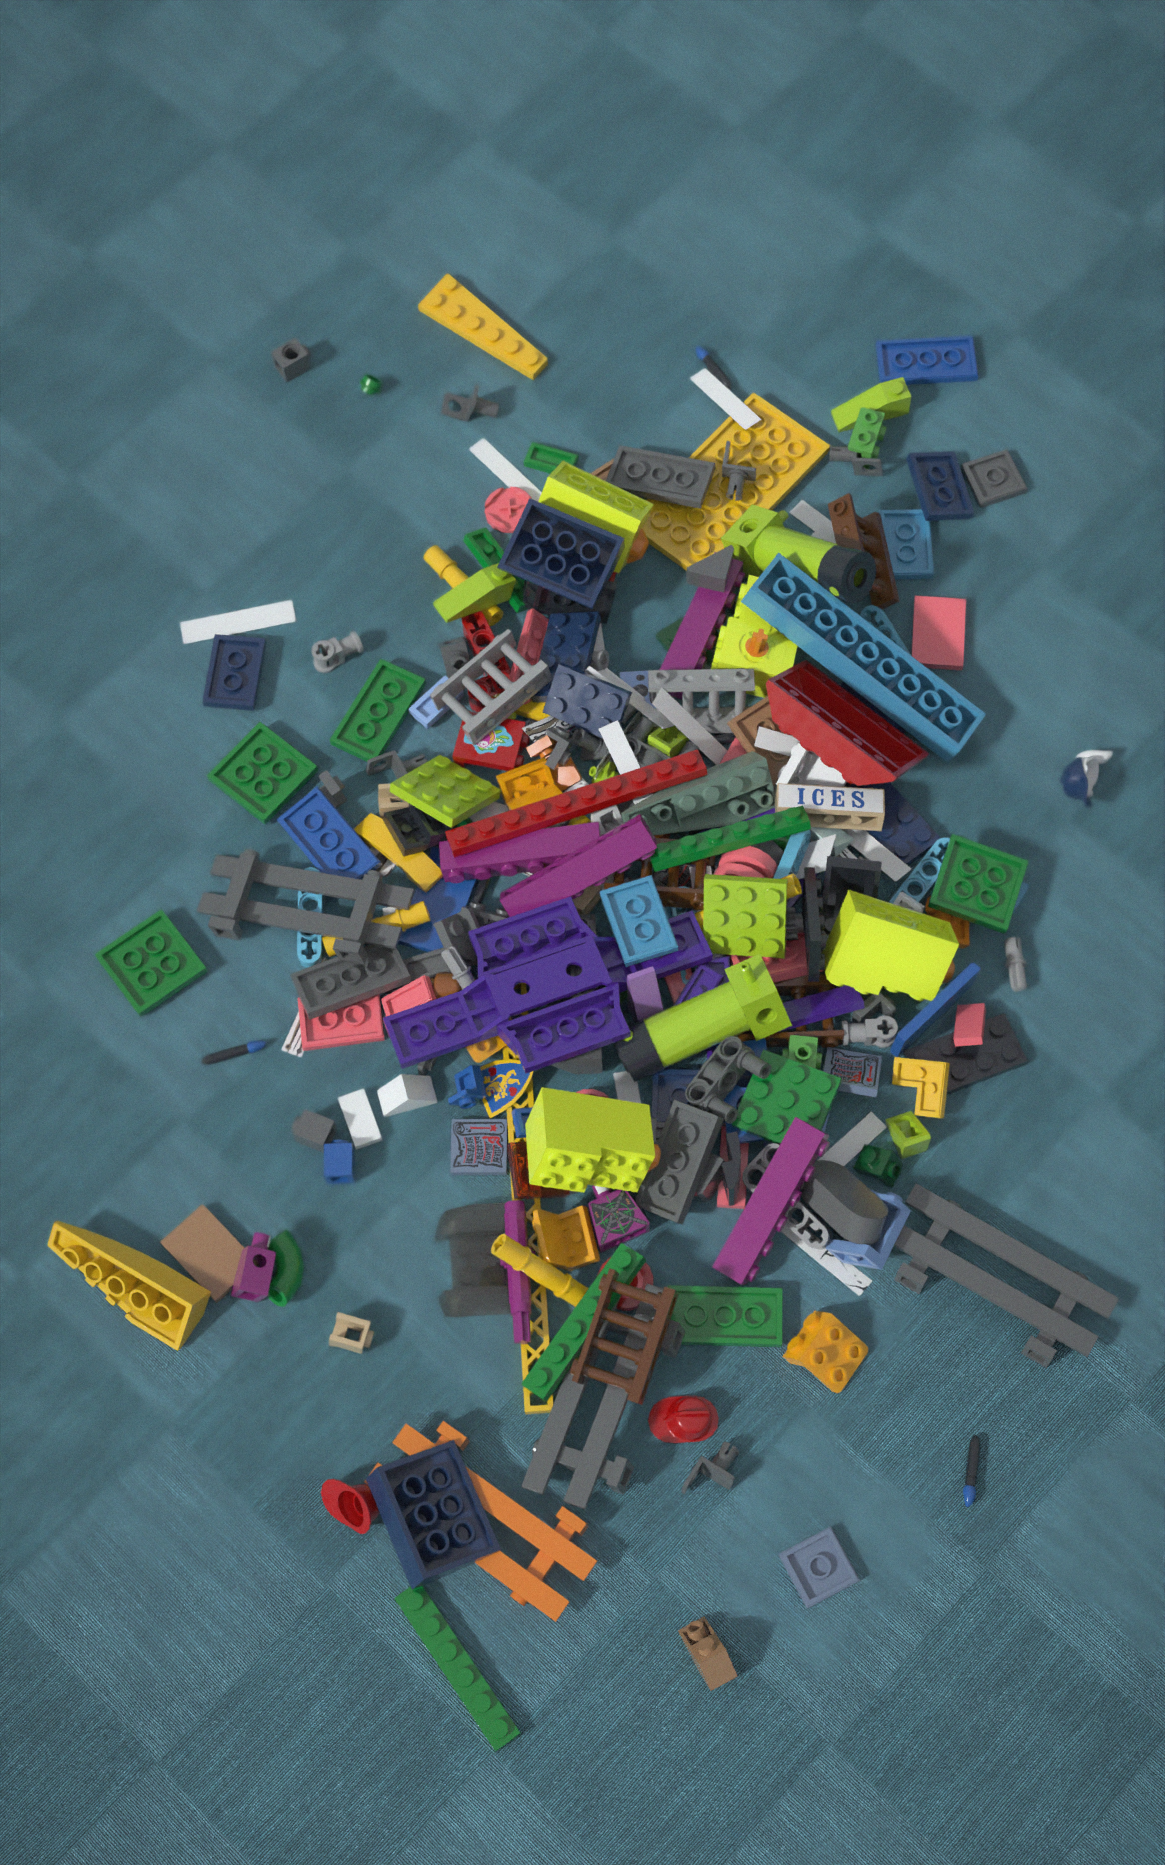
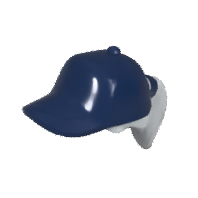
M1087 750L1079 753L1075 760L1065 767L1060 778L1065 794L1070 798L1083 800L1085 806L1091 808L1093 803L1089 796H1093L1092 788L1098 778L1099 764L1107 762L1113 755V752Z

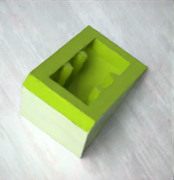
M675 725L665 729L660 727L652 732L647 739L649 746L659 749L671 758L678 756L686 742L689 741Z
M912 1111L885 1119L900 1159L927 1151L931 1140L930 1133Z

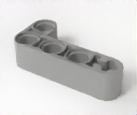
M779 1144L767 1145L745 1168L742 1179L752 1192L757 1187L752 1182V1174L757 1170H761L764 1174L771 1162V1154L778 1149ZM800 1199L795 1207L790 1206L785 1215L788 1217L786 1225L809 1247L820 1250L825 1249L830 1239H833L831 1229ZM796 1209H801L804 1213V1220L796 1225L792 1221V1213ZM810 1226L815 1231H823L821 1234L823 1241L814 1242L815 1235L810 1230H806V1228Z

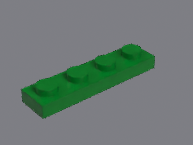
M486 527L467 533L464 536L463 542L483 568L500 562L504 551ZM514 576L516 582L508 602L516 613L528 610L522 601L524 580Z

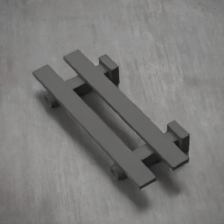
M245 849L244 853H240L239 858L216 854L210 874L231 879L226 896L203 892L197 908L198 913L212 915L208 927L216 937L240 941L244 931L239 926V921L338 938L335 939L333 950L338 958L365 964L368 954L363 947L364 943L397 949L402 928L374 923L371 920L376 905L409 910L415 892L414 889L383 884V875L374 870H369L367 874H364L363 880L263 863L258 860L260 854L252 849ZM257 883L353 900L355 904L350 918L251 901L247 900L252 884Z
M916 1183L905 1204L933 1219L934 1222L925 1237L905 1225L903 1226L894 1247L913 1258L909 1265L904 1262L902 1263L894 1280L920 1294L928 1279L925 1272L928 1267H931L1034 1326L1040 1332L1036 1338L1030 1336L1021 1354L1047 1368L1057 1351L1052 1348L1055 1340L1088 1357L1099 1336L1069 1320L1068 1317L1076 1302H1079L1108 1319L1119 1298L1088 1281L1084 1274L1068 1270L962 1210V1207L957 1202L945 1200ZM950 1229L1060 1291L1061 1294L1052 1309L1046 1307L941 1247Z
M648 1283L645 1287L646 1291L655 1294L658 1292L662 1293L664 1289ZM618 1300V1302L616 1303V1305L613 1307V1309H612L613 1311H616V1308H617V1305H618V1303H619V1300ZM640 1301L635 1316L631 1317L646 1322L649 1320L653 1321L656 1309L653 1308V1305ZM604 1320L598 1337L605 1339L607 1331H612L627 1336L623 1344L624 1346L639 1350V1348L644 1349L647 1337H644V1333ZM670 1320L661 1347L662 1352L672 1358H676L685 1335V1330L679 1322ZM594 1348L589 1365H595L600 1352L599 1349ZM619 1356L613 1373L626 1378H630V1376L635 1377L638 1366L635 1365V1361ZM570 1368L562 1381L542 1435L533 1446V1458L521 1487L544 1495L555 1465L575 1471L563 1501L587 1509L598 1479L606 1481V1484L614 1492L624 1495L635 1468L628 1459L616 1456L614 1462L606 1460L629 1394L625 1393L624 1389L608 1384L583 1451L564 1446L563 1444L589 1380V1377L585 1376L583 1384L572 1381L573 1375L570 1374Z

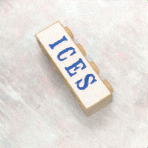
M777 783L775 813L803 805L811 827L882 831L885 815L884 789Z

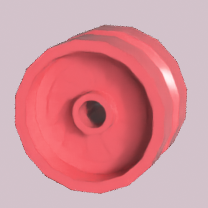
M748 846L723 853L719 861V867L715 870L714 875L773 878L778 867L776 862L767 853L758 848Z

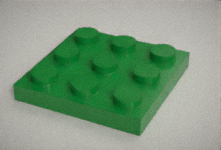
M259 722L206 776L212 784L266 825L318 771V767Z
M952 834L928 907L1005 934L1009 927L1029 861Z
M162 909L94 954L140 1018L208 972Z
M763 1049L760 1059L771 1065V1073L766 1079H761L755 1074L752 1075L738 1107V1116L731 1124L732 1127L779 1145L795 1117L806 1121L822 1131L842 1079Z

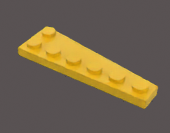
M448 273L418 304L420 312L533 381L548 365V358Z

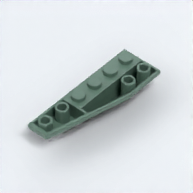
M752 751L708 768L707 775L662 789L625 810L621 815L625 823L641 814L652 834L661 835L735 824L775 808L776 796L766 758Z

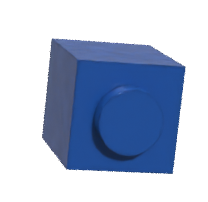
M333 1140L331 1144H324V1178L327 1184L355 1183V1150L352 1143H348L346 1140Z

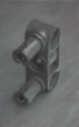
M645 717L640 719L631 734L625 736L640 768L671 758L659 749L644 743L654 729V723ZM687 741L678 755L697 749L699 751V747Z
M727 1037L719 1044L710 1058L705 1061L700 1071L688 1085L685 1092L686 1099L693 1107L719 1116L725 1122L731 1124L736 1120L738 1110L723 1101L725 1097L734 1089L746 1070L761 1079H766L770 1075L772 1067L769 1063L755 1056L754 1051L744 1045L738 1037Z

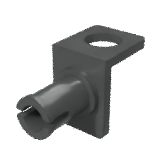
M475 384L469 399L445 393L441 414L468 422L471 413L473 414L474 412L495 418L499 403L478 398L479 385ZM451 401L458 402L461 410L459 412L451 411L448 403Z
M727 441L722 465V477L730 478L726 497L733 500L734 491L736 490L735 501H739L743 497L745 480H756V468L728 464L730 441Z
M831 445L830 462H852L854 475L883 476L881 459L861 458V453L850 451L848 447ZM869 464L875 466L876 469L868 470L863 466Z
M462 637L437 643L438 648L441 650L448 678L470 661L466 643Z
M577 729L572 735V739L575 740L574 744L582 747L580 756L582 761L603 759L609 751L603 738L591 735L583 729Z
M394 750L369 759L367 761L366 773L370 776L391 768L398 779L426 763L427 759H424L425 756L420 754L414 758L402 761ZM385 761L382 765L374 767L378 762Z
M723 1442L712 1461L701 1456L684 1482L681 1492L686 1494L699 1472L730 1490L735 1477L728 1473L727 1470L734 1458L739 1454V1450L733 1445L726 1455L731 1443Z

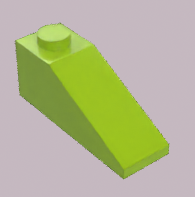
M897 378L879 383L831 410V415L840 433L854 429L862 407L885 413L884 420L909 414L911 394L904 378Z
M499 563L481 569L435 600L433 606L445 622L448 623L510 600L516 579L512 574L498 569Z

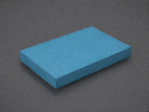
M922 509L879 510L895 580L933 579L930 521H925Z
M652 875L600 891L602 903L626 967L678 951L676 939Z

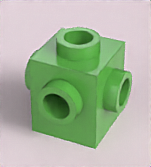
M790 1035L788 1047L782 1050V1056L815 1069H820L822 1053L817 1052L818 1038Z

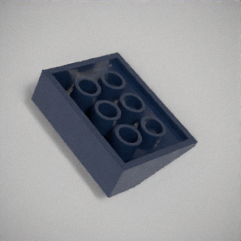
M529 498L497 568L593 609L625 548L624 538Z
M454 1440L379 1466L366 1478L412 1590L439 1580L501 1550Z

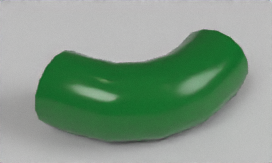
M287 1228L270 1240L268 1250L276 1252L275 1276L270 1281L268 1298L280 1307H285L292 1300L302 1284L304 1273L301 1249Z

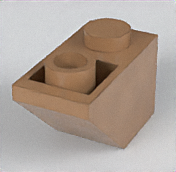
M705 1616L678 1630L697 1669L711 1691L738 1677L725 1647Z

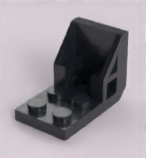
M524 580L522 601L529 610L534 608L539 613L545 615L599 612L601 616L600 623L607 624L616 593L617 582H607L593 609Z
M827 856L822 888L823 912L820 913V915H824V931H821V933H826V942L848 890L878 898L882 862Z

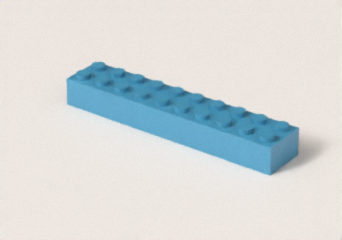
M780 553L775 556L741 601L946 762H949L962 749L986 715Z

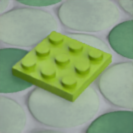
M438 755L391 782L389 792L452 828L498 800L501 789L471 773L468 769L455 764L447 757Z
M705 874L703 935L712 954L756 956L760 954L761 957L785 958L788 879Z

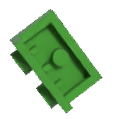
M862 407L848 444V450L861 453V458L878 459L880 447L877 445L879 441H884L887 427L883 426L885 413ZM867 464L863 467L869 470L871 465Z

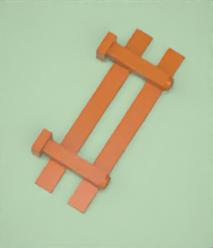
M443 1421L436 1430L441 1436L435 1444L408 1424L404 1425L392 1443L410 1456L452 1440L455 1441L456 1446L460 1450L464 1451L470 1441ZM377 1463L376 1466H375V1467L373 1468V1470L371 1471V1473H372L377 1467L382 1466V1465H381L380 1463ZM466 1467L483 1509L540 1550L527 1570L501 1551L475 1563L513 1590L510 1597L519 1604L525 1606L529 1602L557 1622L570 1601L546 1585L543 1580L557 1562L582 1581H585L598 1561L570 1541L576 1533L580 1536L584 1534L588 1528L587 1523L562 1506L556 1514L560 1522L555 1529H552Z

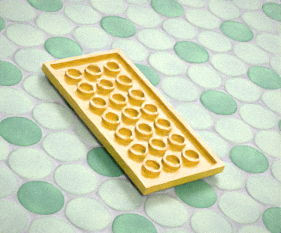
M754 392L743 403L761 420L745 430L729 416L689 457L715 463V472L702 508L653 499L646 500L654 504L649 518L642 528L649 544L686 571L687 567L725 548L721 537L752 504L773 510L830 451L829 444ZM727 441H730L728 464L756 468V480H745L743 497L739 501H735L736 490L734 491L733 500L726 497L730 478L722 477V465Z

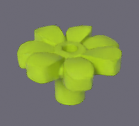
M609 761L596 779L597 767L592 766L589 770V775L594 777L591 780L592 784L617 776L618 772L614 771L616 769L615 762Z

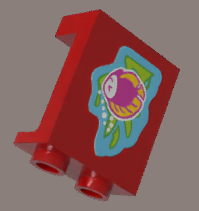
M469 711L472 715L478 714L477 712ZM506 718L474 746L467 739L462 728L466 723L462 720L452 755L455 764L462 768H465L466 763L504 771H510L523 766L524 755L521 754L523 747L527 748L530 737L522 729L526 727V722Z

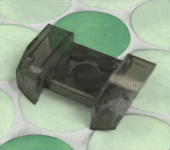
M505 1203L465 1205L446 1210L439 1218L434 1242L449 1239L452 1290H444L437 1297L445 1317L511 1315L508 1271L504 1269V1266H500V1258L491 1253L494 1241L501 1234H505Z

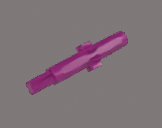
M520 1200L508 1201L504 1204L505 1234L524 1247H528L525 1202ZM500 1259V1266H504V1269L508 1271L509 1304L511 1316H513L514 1343L528 1344V1342H531L530 1315L532 1301L530 1277L521 1270H514L511 1265Z

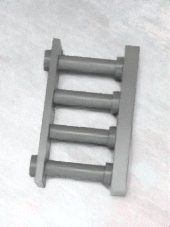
M509 629L497 635L492 643L443 684H439L430 694L433 704L438 711L447 704L466 723L462 728L467 739L474 746L553 679L548 666L542 660L535 665H531L514 649L516 642ZM504 655L525 673L515 682H512L494 665ZM485 671L505 689L504 692L494 699L475 682ZM465 688L486 706L476 715H472L454 698Z
M754 669L648 670L649 692H656L657 696L661 687L666 692H683V708L709 733H733L727 722L750 708L745 707L746 691H755ZM709 691V708H693V692ZM735 691V707L719 708V692ZM654 723V729L651 733L660 728L656 723Z

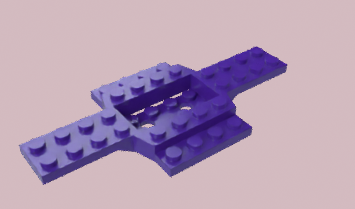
M570 896L468 931L478 959V979L459 992L384 1017L383 1021L401 1069L499 1036L515 1055H518L526 1074L630 1037V1030L621 1012L619 993L627 990V975L653 966L656 978L660 979L713 960V954L693 911H689L668 919L678 945V951L626 967L616 938L598 937L580 918ZM570 965H578L582 968V972L580 975L573 977L566 973V969ZM518 983H526L530 986V990L528 993L520 995L514 991V987ZM599 985L606 986L602 989L584 994L582 996L564 1001L562 1003L544 1008L542 1010L509 1021L511 1016H517L520 1013L525 1012L527 1010L536 1007H543L547 1003L562 998L571 997L573 994L585 991L587 989L597 988Z

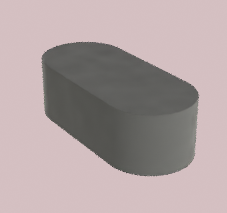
M827 1160L815 1161L813 1166L816 1167L812 1178L809 1182L804 1181L801 1191L802 1199L845 1239L853 1243L866 1245L878 1242L888 1214L887 1205L844 1166Z

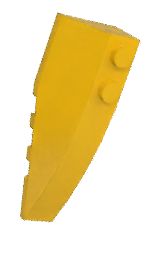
M58 1220L54 1222L47 1246L72 1269L78 1268L86 1277L85 1281L92 1287L98 1286L107 1295L105 1299L112 1306L117 1304L127 1313L125 1317L132 1324L175 1350H180L204 1315L211 1291L167 1265L122 1243Z

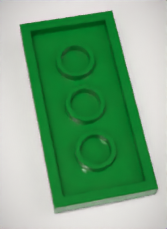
M380 659L329 740L330 745L366 762L371 758L382 755L409 713V708L415 703L424 689L426 679Z
M668 1285V1288L679 1292L671 1320L679 1322L685 1330L681 1345L782 1347V1288Z

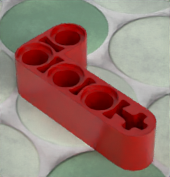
M481 611L462 617L463 633L475 657L486 648L480 647V645H489L495 637ZM503 656L495 665H499L497 668L509 678L511 670ZM486 671L483 673V678L475 680L492 699L505 691V689L499 688L501 685ZM467 690L470 707L475 712H480L486 706Z

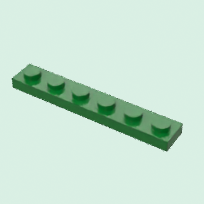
M803 805L791 807L784 811L766 814L747 821H740L732 825L711 829L692 836H685L670 842L659 843L654 850L655 853L649 858L656 872L811 829V824Z
M623 1243L619 1245L521 1383L524 1388L543 1401H548L572 1367L574 1359L578 1358L581 1354L602 1292L599 1291V1284L603 1274H608L609 1268L616 1270L619 1273L617 1281L630 1285L647 1261L644 1256ZM613 1292L608 1309H613L621 1298V1294Z
M410 1586L394 1598L495 1752L521 1734L423 1586L413 1590Z

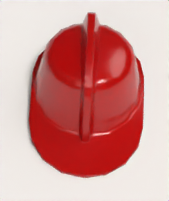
M676 1396L661 1399L654 1404L649 1413L648 1423L651 1432L659 1440L667 1443L704 1441L711 1437L718 1427L719 1418L716 1408L704 1397Z
M334 1478L328 1479L323 1483L321 1489L322 1501L331 1516L359 1534L367 1533L370 1530L371 1522L380 1513L369 1486L366 1484L349 1486Z

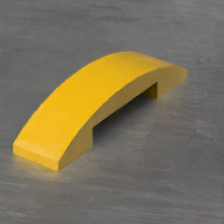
M370 813L354 828V831L369 847H375L406 873L409 880L425 893L443 877L441 869L423 851L403 856L383 819Z

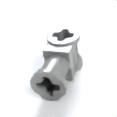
M355 631L350 632L349 636L338 641L336 637L327 641H318L312 646L311 650L314 658V667L320 673H330L336 666L345 663L344 657L357 651L359 653L364 651L360 638Z
M885 1015L877 1019H865L864 1023L842 1021V1030H844L843 1045H848V1043L864 1042L865 1046L890 1047L897 1033V1022L892 1017ZM880 1029H885L887 1035H884L883 1031Z

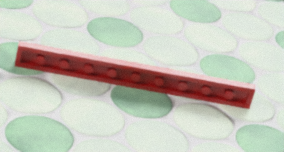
M697 749L445 831L446 838L455 858L707 775V767Z

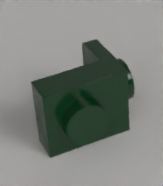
M864 1144L853 1169L859 1174L881 1179L886 1186L893 1187L896 1179L901 1174L903 1163L891 1150Z

